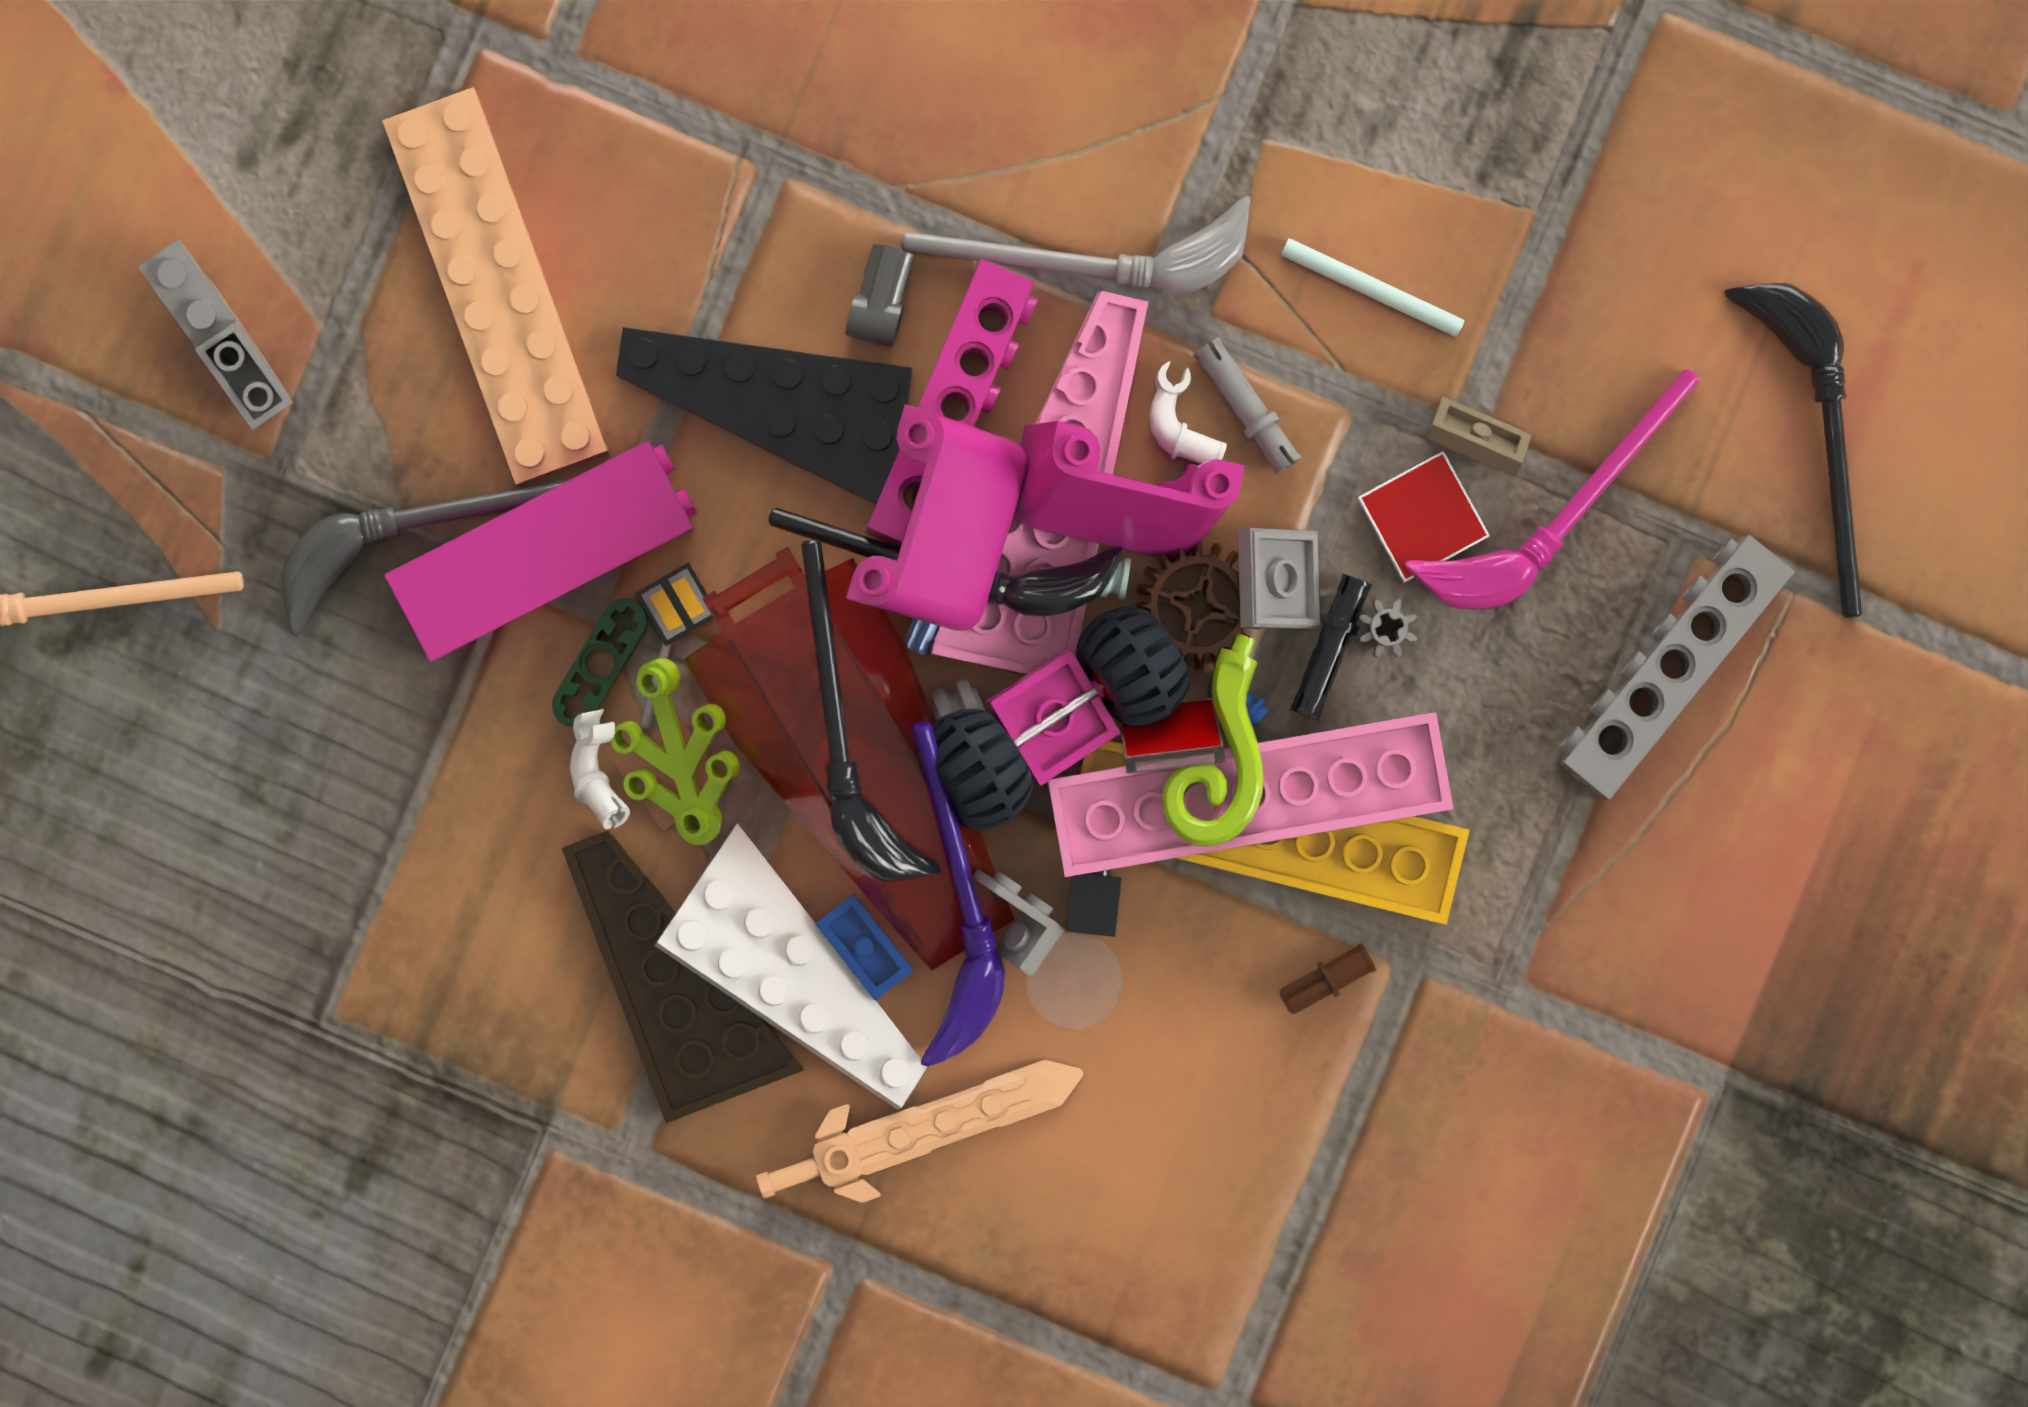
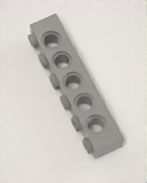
M1751 535L1744 536L1737 542L1730 538L1720 548L1712 559L1718 566L1707 580L1700 575L1689 586L1682 596V599L1687 602L1685 607L1676 618L1669 613L1659 623L1651 634L1657 641L1645 655L1638 651L1628 661L1620 672L1626 678L1615 693L1607 689L1591 707L1590 712L1595 717L1584 731L1577 726L1560 745L1559 750L1564 755L1557 764L1601 800L1611 799L1794 574V570ZM1728 576L1738 578L1743 584L1744 595L1738 603L1730 602L1723 595L1722 584ZM1697 614L1708 616L1713 623V633L1707 641L1695 637L1691 630V622ZM1667 651L1678 654L1683 662L1682 672L1675 679L1667 677L1660 667L1661 658ZM1636 689L1645 690L1652 698V708L1644 717L1636 715L1629 705L1630 696ZM1607 726L1615 728L1622 738L1620 749L1613 755L1605 753L1600 748L1598 742L1600 732Z

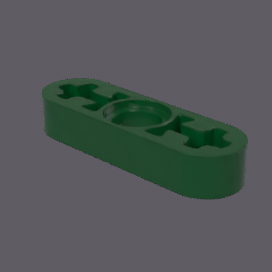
M620 599L612 602L602 614L553 697V713L562 724L573 727L574 719L579 715L576 713L572 719L566 716L568 707L563 704V700L567 695L576 697L583 686L574 683L578 673L587 682L602 686L598 696L590 689L586 693L582 703L588 707L587 712L597 711L602 707L647 631L648 616L641 605L629 599ZM631 608L635 611L633 620L638 623V626L634 632L626 629L622 633L618 642L627 644V647L623 654H621L612 644L599 641V637L605 631L612 638L618 628L617 622L612 620L614 614L617 611L625 614ZM598 649L609 651L614 659L612 672L602 678L594 677L587 669L588 656Z

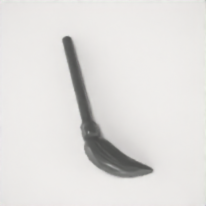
M570 479L395 511L393 507L389 506L381 510L362 511L359 515L347 513L334 514L316 522L300 537L292 549L281 575L287 613L293 634L298 635L301 633L321 597L361 554L364 544L383 541L385 538L398 537L399 530L511 510Z

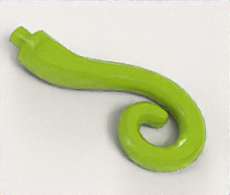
M1237 634L1231 650L1221 648L1212 678L1213 705L1237 768V789L1230 807L1222 816L1209 821L1193 817L1185 808L1184 792L1190 784L1195 782L1206 786L1207 800L1211 805L1218 806L1225 801L1228 793L1227 779L1222 771L1208 762L1193 761L1179 766L1169 776L1162 792V812L1166 823L1178 837L1195 846L1211 847L1228 842L1236 837L1254 817L1262 797L1264 784L1262 758L1246 706L1247 693L1258 664L1257 661L1250 658L1256 640L1242 634Z

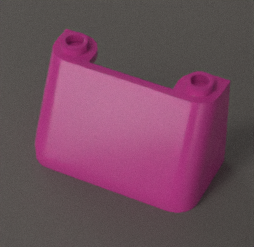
M905 404L897 430V441L899 448L906 456L926 463L921 484L897 561L883 556H872L864 559L858 564L853 573L846 598L947 629L965 631L973 628L980 621L984 613L1027 473L1028 459L1023 448L1007 438Z
M1062 421L1027 425L1024 427L1021 447L1026 452L1028 467L1013 517L1018 523L1029 528L1106 546L1122 547L1124 550L1154 557L1164 553L1169 559H1178L1176 551L1180 548L1188 556L1193 551V547L1202 541L1236 500L1240 491L1245 465L1224 460H1208L1200 465L1184 464L1183 473L1178 479L1171 482H1157L1156 485L1098 472L1100 445L1097 437L1087 428Z

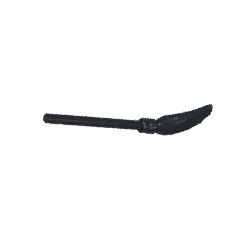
M1770 283L1726 289L1724 293L1727 298L1761 320L1802 364L1811 368L1812 385L1815 388V402L1822 403L1842 615L1845 618L1860 617L1862 606L1841 400H1845L1847 397L1844 388L1846 383L1844 368L1840 365L1844 352V340L1837 321L1825 306L1814 297L1788 283Z
M777 507L772 509L768 519L772 527L812 540L818 539L822 543L868 558L883 556L897 561L901 547ZM1115 547L1078 563L1031 570L1014 577L1007 573L1004 574L1003 572L996 571L987 602L996 605L1004 604L1009 609L1024 616H1053L1074 610L1096 599L1103 593L1117 569L1123 548Z
M818 539L803 541L801 547L830 764L825 766L828 777L827 789L829 797L833 800L831 806V826L839 845L849 858L877 879L892 882L938 874L941 872L940 866L905 841L869 800L862 797L857 763L854 760L850 761L822 545Z

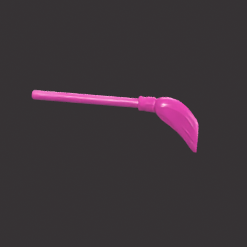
M1684 369L1547 528L1543 526L1538 527L1534 535L1529 537L1518 551L1501 550L1454 561L1413 560L1407 561L1405 568L1425 588L1450 607L1480 610L1510 604L1528 591L1536 578L1538 570L1544 569L1553 559V555L1562 549L1563 544L1561 540L1699 383V377L1692 370Z

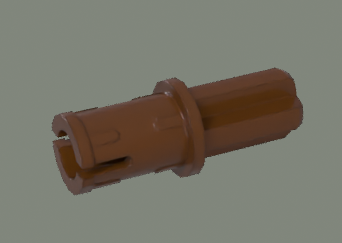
M1360 943L1354 949L1326 964H1323L1321 961L1316 963L1318 967L1316 970L1281 988L1279 993L1287 1010L1291 1014H1296L1331 994L1334 997L1339 996L1338 990L1371 972H1375L1376 968L1365 947Z

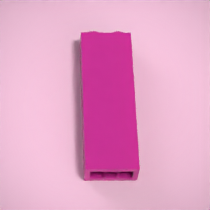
M649 439L384 574L429 661L431 662L692 529L694 525L690 518L698 514L685 488L676 492L668 476L669 473L675 471V468L664 446L661 444L654 448Z

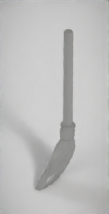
M1249 196L1241 198L1213 223L1166 247L1155 258L1121 254L1118 259L913 232H905L903 234L901 248L904 251L976 261L983 259L991 263L1116 279L1115 283L1118 285H1131L1137 288L1152 286L1160 291L1172 294L1194 292L1212 284L1223 276L1243 255L1251 198Z

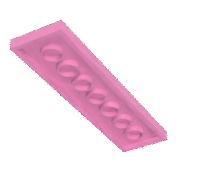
M1433 712L1258 743L1264 777L1263 792L1258 809L1250 823L1241 833L1228 842L1211 847L1195 846L1187 843L1172 831L1166 823L1162 812V792L1169 776L1179 766L1193 761L1208 762L1222 771L1227 779L1228 793L1225 801L1218 806L1211 805L1207 800L1206 786L1195 782L1190 784L1184 792V805L1193 817L1200 820L1209 821L1222 816L1233 801L1238 782L1236 763L1230 748L1051 779L1048 781L1064 877L1454 809L1437 714Z

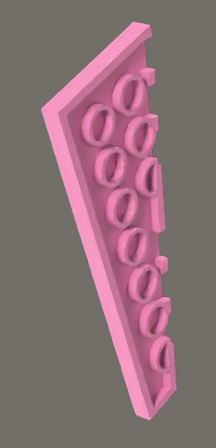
M1105 291L1097 292L1035 424L1062 421L1091 430L1097 437L1100 445V459L1097 471L1113 475L1148 302ZM1013 517L997 571L1014 577L1031 570L1078 563L1096 556L1099 544L1029 528L1018 523ZM987 602L980 621L971 629L956 631L938 626L930 643L928 654L1027 675L1065 649L1072 650L1076 657V646L1080 638L1086 604L1066 613L1040 617L1024 616L1009 609L1004 604L996 605Z

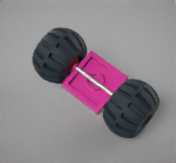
M1136 606L1118 607L1100 614L1083 631L1076 646V657L1072 650L1065 649L985 701L993 716L981 709L958 710L941 717L932 726L938 747L936 769L951 798L957 821L970 830L992 829L1011 821L1024 808L1033 789L1032 781L1035 785H1043L1121 733L1111 716L1120 723L1133 727L1149 725L1163 720L1172 714L1181 704L1189 689L1190 677L1185 660L1167 630L1153 615L1143 608Z

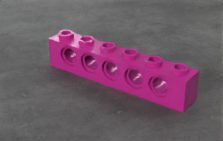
M980 259L918 408L944 416L941 411V403L949 398L958 399L964 403L967 409V416L959 422L973 427L980 411L990 414L1001 388L992 384L999 366L1007 370L1009 369L1019 345L1018 342L1011 340L1018 322L1027 326L1038 300L1029 295L1035 283L1034 281ZM986 310L998 312L1004 320V328L997 332L985 330L979 323V314ZM967 354L979 356L985 363V373L980 376L967 375L960 367V358ZM901 449L899 450L865 530V534L898 547L902 546L912 509L908 508L904 503L903 492L910 487H920L926 463L913 460L906 456Z

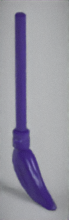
M920 722L914 725L912 731L964 919L960 925V930L963 935L964 951L967 955L957 975L943 1022L921 1059V1065L930 1066L961 1053L981 1036L999 1007L1004 989L1005 969L1000 955L995 950L997 944L995 942V934L991 929V920L982 914L953 803L936 769L938 747L932 725L928 722Z

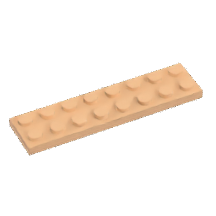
M474 87L382 120L515 484L519 486L609 453Z

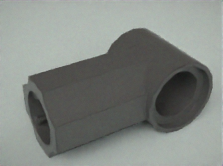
M873 244L864 272L860 294L856 293L852 302L845 335L893 347L904 305H901L913 261V254L892 246Z

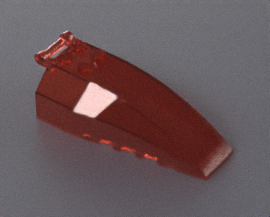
M787 546L775 553L777 559L719 594L714 590L702 597L722 632L685 658L684 661L709 703L718 705L724 711L726 716L724 727L734 744L932 971L964 951L963 935L960 930V925L964 919L912 731L914 725L920 722H928L933 726L936 723L904 641L885 610L846 598L853 573L858 566L855 560L851 558L825 571L850 761L854 760L857 763L862 797L869 800L905 841L931 858L941 868V872L938 874L885 882L864 871L849 858L839 845L831 826V806L833 800L829 797L827 789L828 777L825 766L830 764L806 577ZM788 575L795 587L794 589L741 621L734 622L728 612L729 610ZM958 821L972 876L979 869L993 878L996 871L980 831L970 830ZM973 878L982 914L991 920L990 925L993 932L1013 922L1015 918L1008 901Z

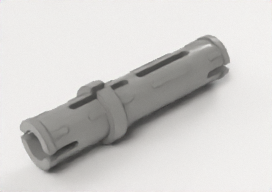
M1218 337L1210 342L1211 345H1204L1193 356L1195 359H1198L1246 429L1243 432L1245 438L1248 441L1253 439L1273 468L1275 475H1278L1285 470L1284 468H1289L1302 457L1297 453L1277 424L1280 418L1276 412L1270 413Z

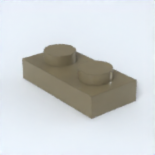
M1442 396L1426 439L1440 444L1447 450L1459 452L1482 462L1489 468L1500 470L1516 477L1523 464L1532 434Z

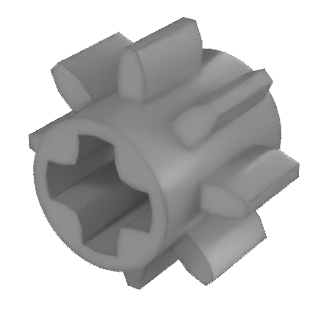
M1399 599L1392 604L1391 609L1385 610L1379 600H1375L1373 602V609L1376 614L1372 618L1367 615H1360L1358 618L1362 624L1367 625V633L1362 635L1358 642L1362 643L1370 640L1376 645L1373 651V657L1375 658L1382 654L1384 648L1389 647L1396 658L1402 656L1399 643L1402 640L1407 642H1415L1417 640L1414 634L1407 632L1408 624L1417 617L1416 615L1404 617L1399 612L1401 608V600ZM1380 616H1384L1388 622L1396 620L1399 629L1393 633L1395 641L1390 642L1386 635L1378 637L1375 628L1381 625Z

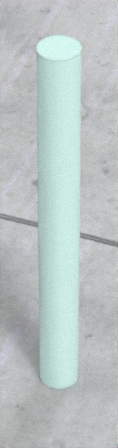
M1288 238L1281 253V256L1456 338L1465 320L1290 238Z

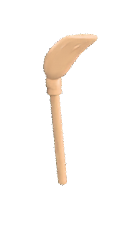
M237 571L25 598L24 593L21 592L12 595L0 594V626H9L13 623L24 624L28 621V617L241 591L244 588L242 573Z

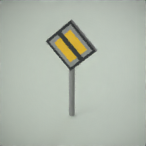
M689 562L635 593L663 641L658 658L668 659L672 643L720 616ZM653 676L652 682L658 688V682ZM647 698L640 723L642 731L649 730L654 713L653 705L649 698Z

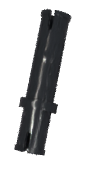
M1342 574V579L1328 614L1323 613L1320 623L1323 624V627L1319 634V639L1306 667L1298 692L1289 709L1317 721L1320 719L1324 703L1331 690L1351 636H1356L1360 627L1356 624L1363 604L1372 587V584L1347 574Z

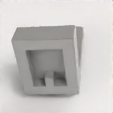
M977 869L973 874V878L1022 911L1015 923L1006 931L1004 939L996 951L1017 968L1033 977L1065 928L1050 918L1055 909L1034 894L1030 893L1026 900L1019 897L1017 894L1022 887L1006 875L997 871L994 877L991 878Z

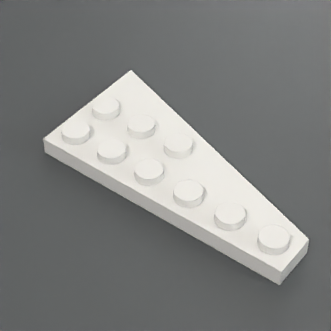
M737 823L655 946L895 1109L902 1108L927 1069V1066L921 1065V1058L880 1005L872 998L817 927L813 919Z

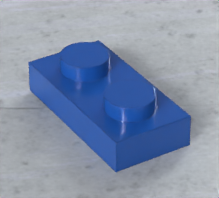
M855 893L815 923L875 1001L914 971Z

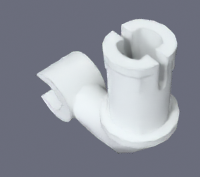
M1170 361L1159 369L1155 376L1154 383L1157 391L1149 413L1152 434L1159 446L1170 454V459L1174 460L1178 456L1197 464L1208 460H1222L1227 443L1187 429L1186 423L1182 422L1181 424L1177 420L1175 411L1177 398L1187 389L1190 384L1191 375L1189 368H1187L1183 372L1181 383L1173 387L1172 383L1166 378V371Z
M602 709L579 714L574 719L573 729L577 740L571 754L569 771L575 789V799L590 808L604 829H611V826L616 828L622 825L627 820L630 810L611 789L608 776L599 770L597 759L599 746L602 743L610 742L615 734L614 722L600 724V718L604 711Z

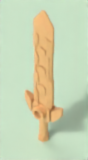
M1044 1059L985 1080L983 1084L918 1107L912 1106L853 1127L847 1133H842V1131L846 1127L850 1105L845 1104L829 1110L815 1134V1138L818 1140L815 1142L812 1150L814 1158L769 1174L764 1172L756 1175L763 1198L773 1196L777 1191L821 1176L823 1183L829 1187H834L836 1194L861 1203L881 1196L880 1192L863 1178L859 1179L858 1177L861 1174H872L928 1154L933 1149L1059 1107L1083 1077V1071L1080 1068Z

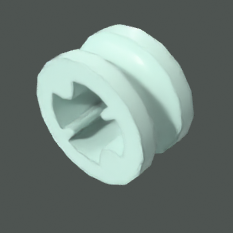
M1125 557L1124 560L1119 562L1110 583L1100 597L1107 598L1109 594H1116L1119 600L1125 601L1131 558Z

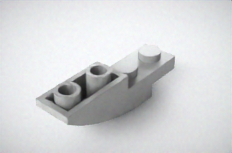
M180 239L138 266L139 270L193 343L197 354L252 430L293 403L281 381L212 280L208 279Z

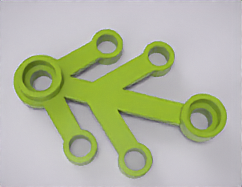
M656 658L639 669L636 684L639 692L651 699L665 748L643 734L641 727L632 721H626L616 726L614 737L610 743L619 753L635 752L675 780L679 793L677 795L658 783L655 774L650 769L642 767L626 775L623 784L627 795L634 800L648 798L674 816L676 829L684 840L694 845H704L714 840L720 832L722 813L717 804L729 780L738 775L740 763L738 758L730 751H720L711 756L706 762V773L709 778L702 791H699L695 774L715 734L724 728L726 716L722 708L716 704H707L697 709L692 715L694 731L686 745L671 697L681 684L679 669L669 659ZM651 675L656 678L658 688L653 684ZM705 713L712 717L713 727H710L705 722ZM623 730L630 735L631 744H628L623 739ZM719 760L726 764L727 774L719 769ZM637 777L644 782L645 791L638 787L636 783ZM692 815L698 819L700 828L694 823Z

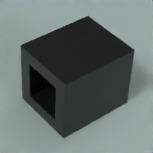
M1112 869L1071 877L1066 921L1067 932L1115 937L1122 878L1111 877Z

